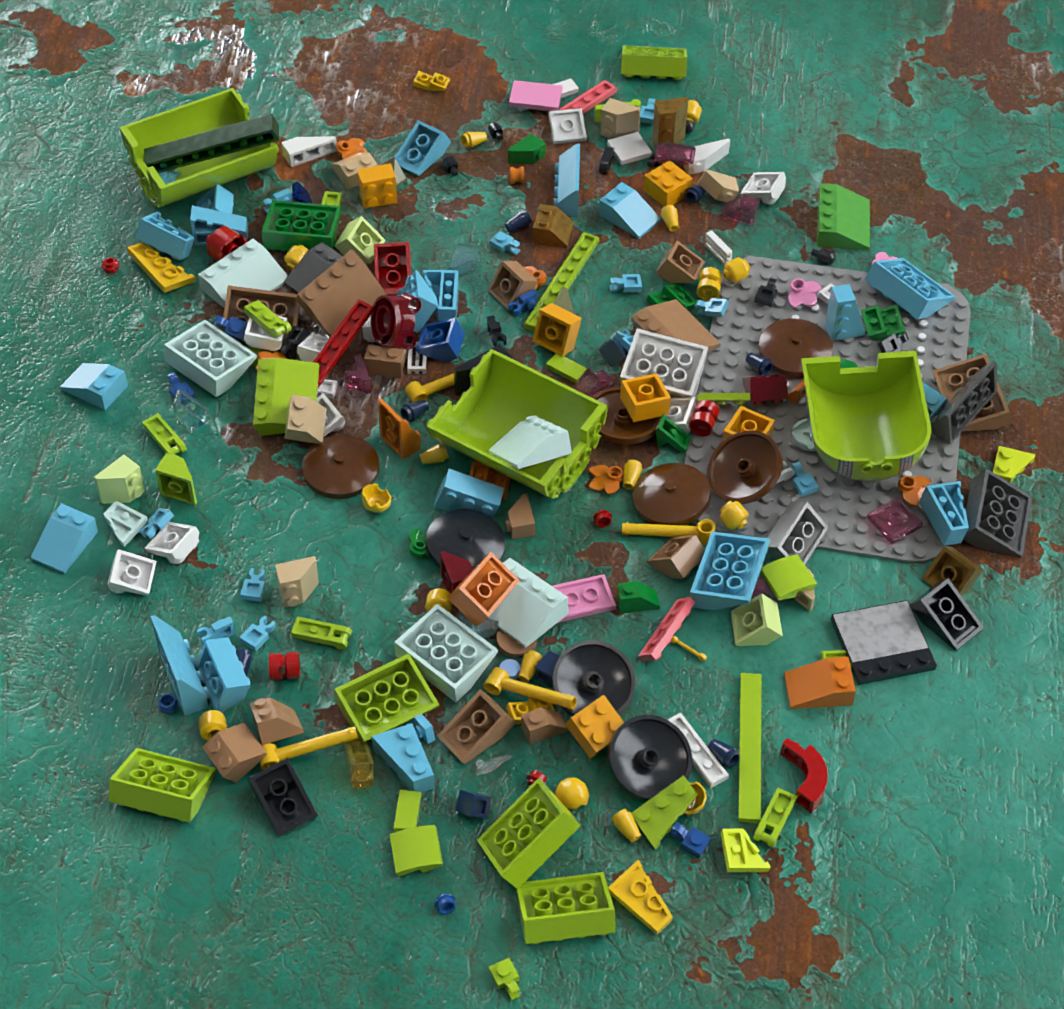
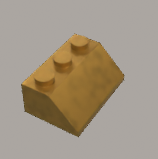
M688 97L654 102L652 142L656 151H673L685 138Z

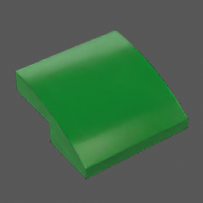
M679 283L664 285L662 291L649 294L647 297V301L651 305L677 299L689 312L696 308L695 304L697 302Z
M876 305L861 310L869 339H884L890 334L897 336L906 333L897 305L879 309V306Z

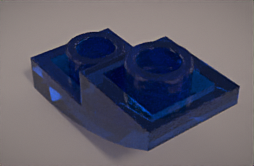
M299 182L292 184V195L296 201L313 204L309 193Z

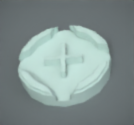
M803 419L798 421L792 431L793 442L802 450L816 451L810 420Z

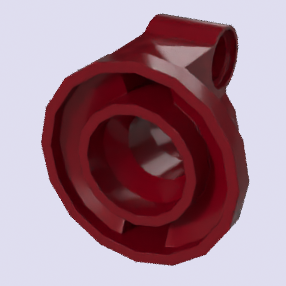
M408 293L400 296L381 295L378 297L373 305L375 310L371 314V330L375 342L382 347L412 349L417 342L416 336L412 332L415 328V313L421 309L420 299Z

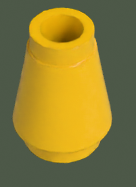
M465 132L461 135V143L463 147L472 148L487 141L485 132Z
M673 205L664 206L661 209L662 219L669 228V231H677L679 229L677 209Z
M437 444L419 454L423 465L445 462V459L449 458L444 444Z
M628 460L624 465L623 487L625 489H634L643 471L642 464L639 461Z
M528 650L524 654L518 675L521 681H530L535 674V666L543 658L542 655L533 650Z
M622 809L612 817L613 826L631 843L642 836L631 812Z

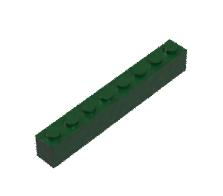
M268 114L144 149V163L148 168L153 166L157 173L278 141L279 124L273 114Z

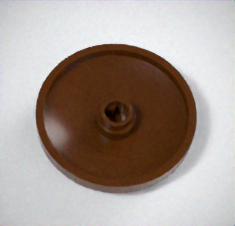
M791 318L776 321L764 329L759 340L760 356L771 360L773 371L789 377H804L801 358L830 357L833 351V344L827 332L817 324L803 319Z
M621 387L602 390L592 397L608 405L605 424L601 425L600 432L598 433L601 435L600 438L616 444H636L646 441L656 434L660 417L633 422L620 398Z
M749 430L733 434L719 444L709 460L707 477L710 487L726 502L738 501L740 504H748L757 501L769 493L779 480L783 467L782 453L774 440L765 433Z
M350 435L330 436L323 439V444L315 443L306 452L302 462L303 477L307 485L317 494L332 499H346L362 494L365 486L375 483L380 470L379 458L375 449L365 440Z
M682 463L662 464L648 470L637 480L633 489L635 510L643 520L650 524H689L706 511L711 499L710 484L706 476L697 468Z

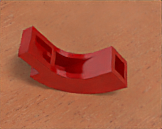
M787 738L782 743L780 755L799 767L804 773L806 780L796 791V796H798L796 803L812 814L824 797L828 780L827 767L820 753L812 745L803 749L799 743Z

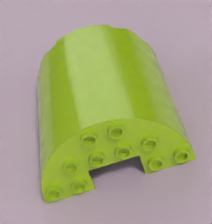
M234 88L119 127L124 147H126L130 156L128 159L132 169L136 171L141 188L154 206L160 208L212 189L217 184L223 185L275 165L279 149L277 144L273 142L176 168L175 170L181 171V174L175 177V182L166 185L153 166L148 168L144 163V149L250 120L248 117V113H250L247 103L243 102L241 95L237 94Z
M490 349L487 354L482 356L480 363L472 368L469 375L471 387L463 392L456 405L452 406V402L448 400L444 406L442 405L438 409L435 417L428 421L426 425L428 434L433 439L552 499L558 498L560 492L565 493L572 487L589 463L591 449L597 447L601 437L598 433L600 432L601 425L605 424L608 405ZM529 416H537L568 431L572 453L517 469L490 455L488 450L519 422L525 421Z

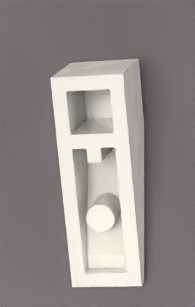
M335 136L295 137L281 142L283 156L291 167L336 152L337 144Z
M730 139L682 149L681 163L688 175L704 172L729 153Z

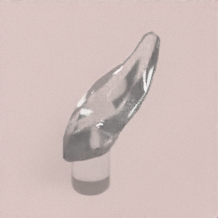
M503 755L486 762L482 759L477 760L476 775L486 774L497 769L503 762L512 758V756Z

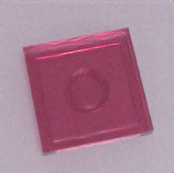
M899 497L867 515V519L891 544L923 527V522Z

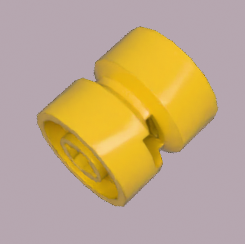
M707 267L701 270L697 287V295L700 299L709 301L710 298L719 297L722 273L718 269Z

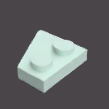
M115 501L104 513L105 520L123 547L132 540L148 520L147 516L118 501Z

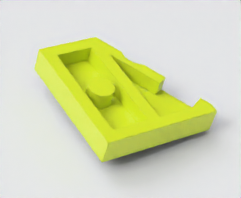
M999 446L993 473L1011 483L1016 478V475L1021 474L1025 467L1034 461L1036 454Z
M722 829L720 834L727 872H769L770 864L768 862L765 863L758 854L760 850L750 841V837L744 829Z

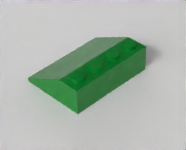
M272 200L262 229L263 247L270 250L289 251L294 245H303L310 250L323 242L334 250L341 206Z

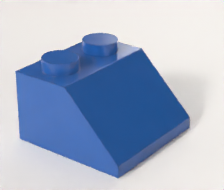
M456 318L426 324L422 328L416 351L440 362L457 359L465 333Z

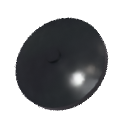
M470 509L451 510L441 514L430 524L426 535V550L431 560L440 569V552L443 551L470 561L472 568H475L490 552L501 561L505 550V536L496 521L484 513Z
M587 640L570 646L558 658L553 669V691L569 694L577 698V704L574 709L561 706L571 716L580 712L602 695L607 698L618 715H620L630 704L635 692V673L630 661L618 648L606 642Z
M641 715L627 720L615 731L608 746V765L613 778L625 792L635 798L649 801L683 775L687 780L690 776L692 752L688 740L676 725L662 717Z

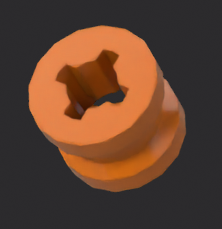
M524 166L519 168L510 167L511 184H515V182L525 183Z

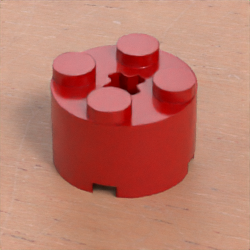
M224 225L206 238L207 253L218 262L247 243V240L236 231Z

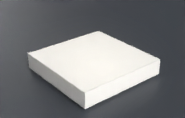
M582 108L549 112L553 144L587 140Z
M638 131L607 140V145L615 148L614 156L620 165L649 158L652 155L651 150Z

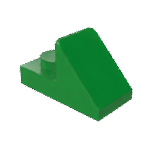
M664 414L661 415L656 428L658 447L668 442L679 452L683 453L687 450L691 436Z

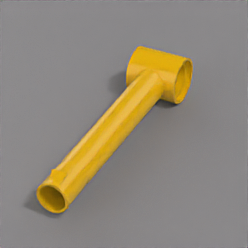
M454 373L422 386L418 381H413L406 386L405 392L412 403L422 400L427 401L428 395L454 385Z
M709 519L701 520L697 526L622 523V535L627 537L628 535L664 537L696 535L702 545H707L712 531L715 532V523Z
M495 667L483 684L484 689L493 695H499L502 690H506L568 709H574L577 704V698L569 694L510 679L509 674L499 667Z
M348 727L341 731L278 749L275 744H264L262 747L267 752V755L260 760L261 770L263 771L286 758L290 759L359 739L356 727Z

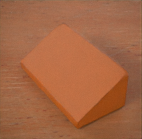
M804 379L788 393V400L795 404L806 395Z

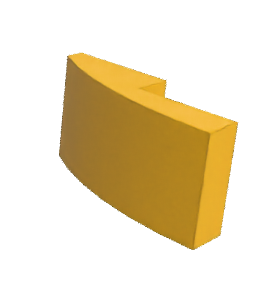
M419 71L412 86L429 91H445L450 78L436 72L434 76H430Z
M529 697L527 702H512L506 706L508 715L516 724H521V714L538 708L555 711L552 703Z

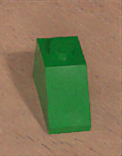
M532 133L508 149L509 164H534L546 156V143Z
M639 581L617 583L616 598L620 614L660 609L656 590Z

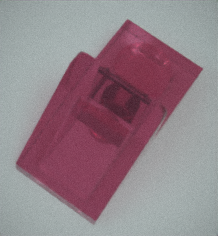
M362 354L355 355V363L352 364L353 370L344 372L345 384L369 394L371 393V382Z
M588 368L573 389L592 398L598 392L612 387L614 380L603 369L594 373Z

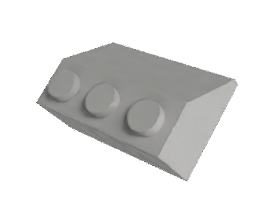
M791 501L767 537V539H770L767 554L774 561L798 554L803 563L806 564L829 527L808 502Z

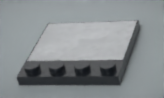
M908 600L831 614V622L843 650L846 651V657H849L851 670L857 685L936 670L937 664L913 610L909 606Z

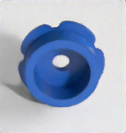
M166 693L159 698L158 709L161 712L172 713L178 707L179 702L173 694Z
M443 893L435 900L434 907L441 914H449L456 907L455 897L452 894Z

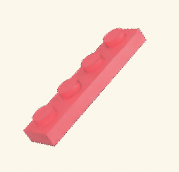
M604 80L559 110L582 108V113L584 114L595 107V105L615 94L617 87Z
M691 597L676 600L638 655L642 662L655 661L660 658L661 652L671 642L672 636L681 627L682 621L690 614L691 608L695 604Z

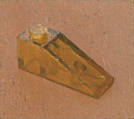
M360 737L359 739L344 742L348 775L352 788L374 786V762L367 742L364 743Z

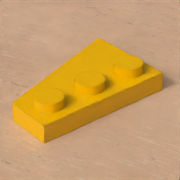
M639 859L608 887L610 895L656 935L672 921V914L660 894H657L651 879L642 869Z

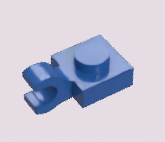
M532 289L520 295L519 300L508 304V310L515 309L513 310V316L516 317L521 312L524 313L533 309L538 302V293Z
M217 315L214 321L215 325L226 329L225 334L242 341L248 322L231 316L229 321Z
M175 372L168 375L170 379L169 384L172 387L169 391L178 405H182L195 398V393L186 381L180 383Z
M677 822L673 826L670 835L682 841V849L698 858H701L711 841L710 836L693 827L688 832L683 825Z

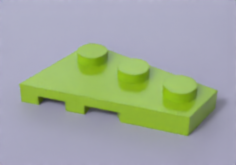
M684 775L631 813L655 850L660 845V841L665 834H668L673 828L672 825L677 818L683 815L697 796V793Z

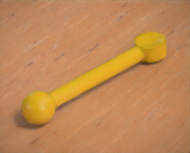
M672 636L671 643H677L696 655L702 662L707 659L705 654L698 653L679 641L677 636Z

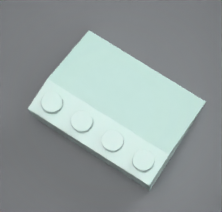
M251 239L198 274L201 290L224 308L228 285L275 291L284 285V280L288 277L266 248L254 239Z
M206 320L164 344L165 362L215 397L229 390L257 358L255 353Z
M529 416L525 421L519 422L488 450L490 455L517 469L572 453L568 431L537 416Z
M509 558L503 564L520 581L486 620L526 648L569 614L568 597Z
M438 604L394 642L396 656L400 658L409 653L422 676L454 702H457L472 688L498 653L497 648Z

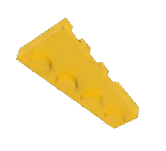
M141 242L127 247V253L164 293L195 282L193 274L190 273L188 275L184 272V268L176 267L171 263L170 259L159 256V252Z

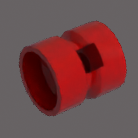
M708 400L699 401L689 423L690 430L699 436L710 435L720 413L719 407Z
M287 652L285 656L281 653H269L270 680H282L283 677L300 679L299 652Z

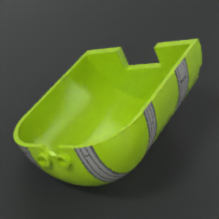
M916 351L878 353L877 366L840 368V356L801 358L814 445L822 461L831 470L853 480L880 481L905 472L921 458L929 444L931 424Z

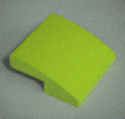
M798 554L775 560L763 566L760 571L778 600L794 598L798 592L815 589L817 582Z
M435 825L414 827L389 834L395 871L399 877L419 869L424 873L443 866Z

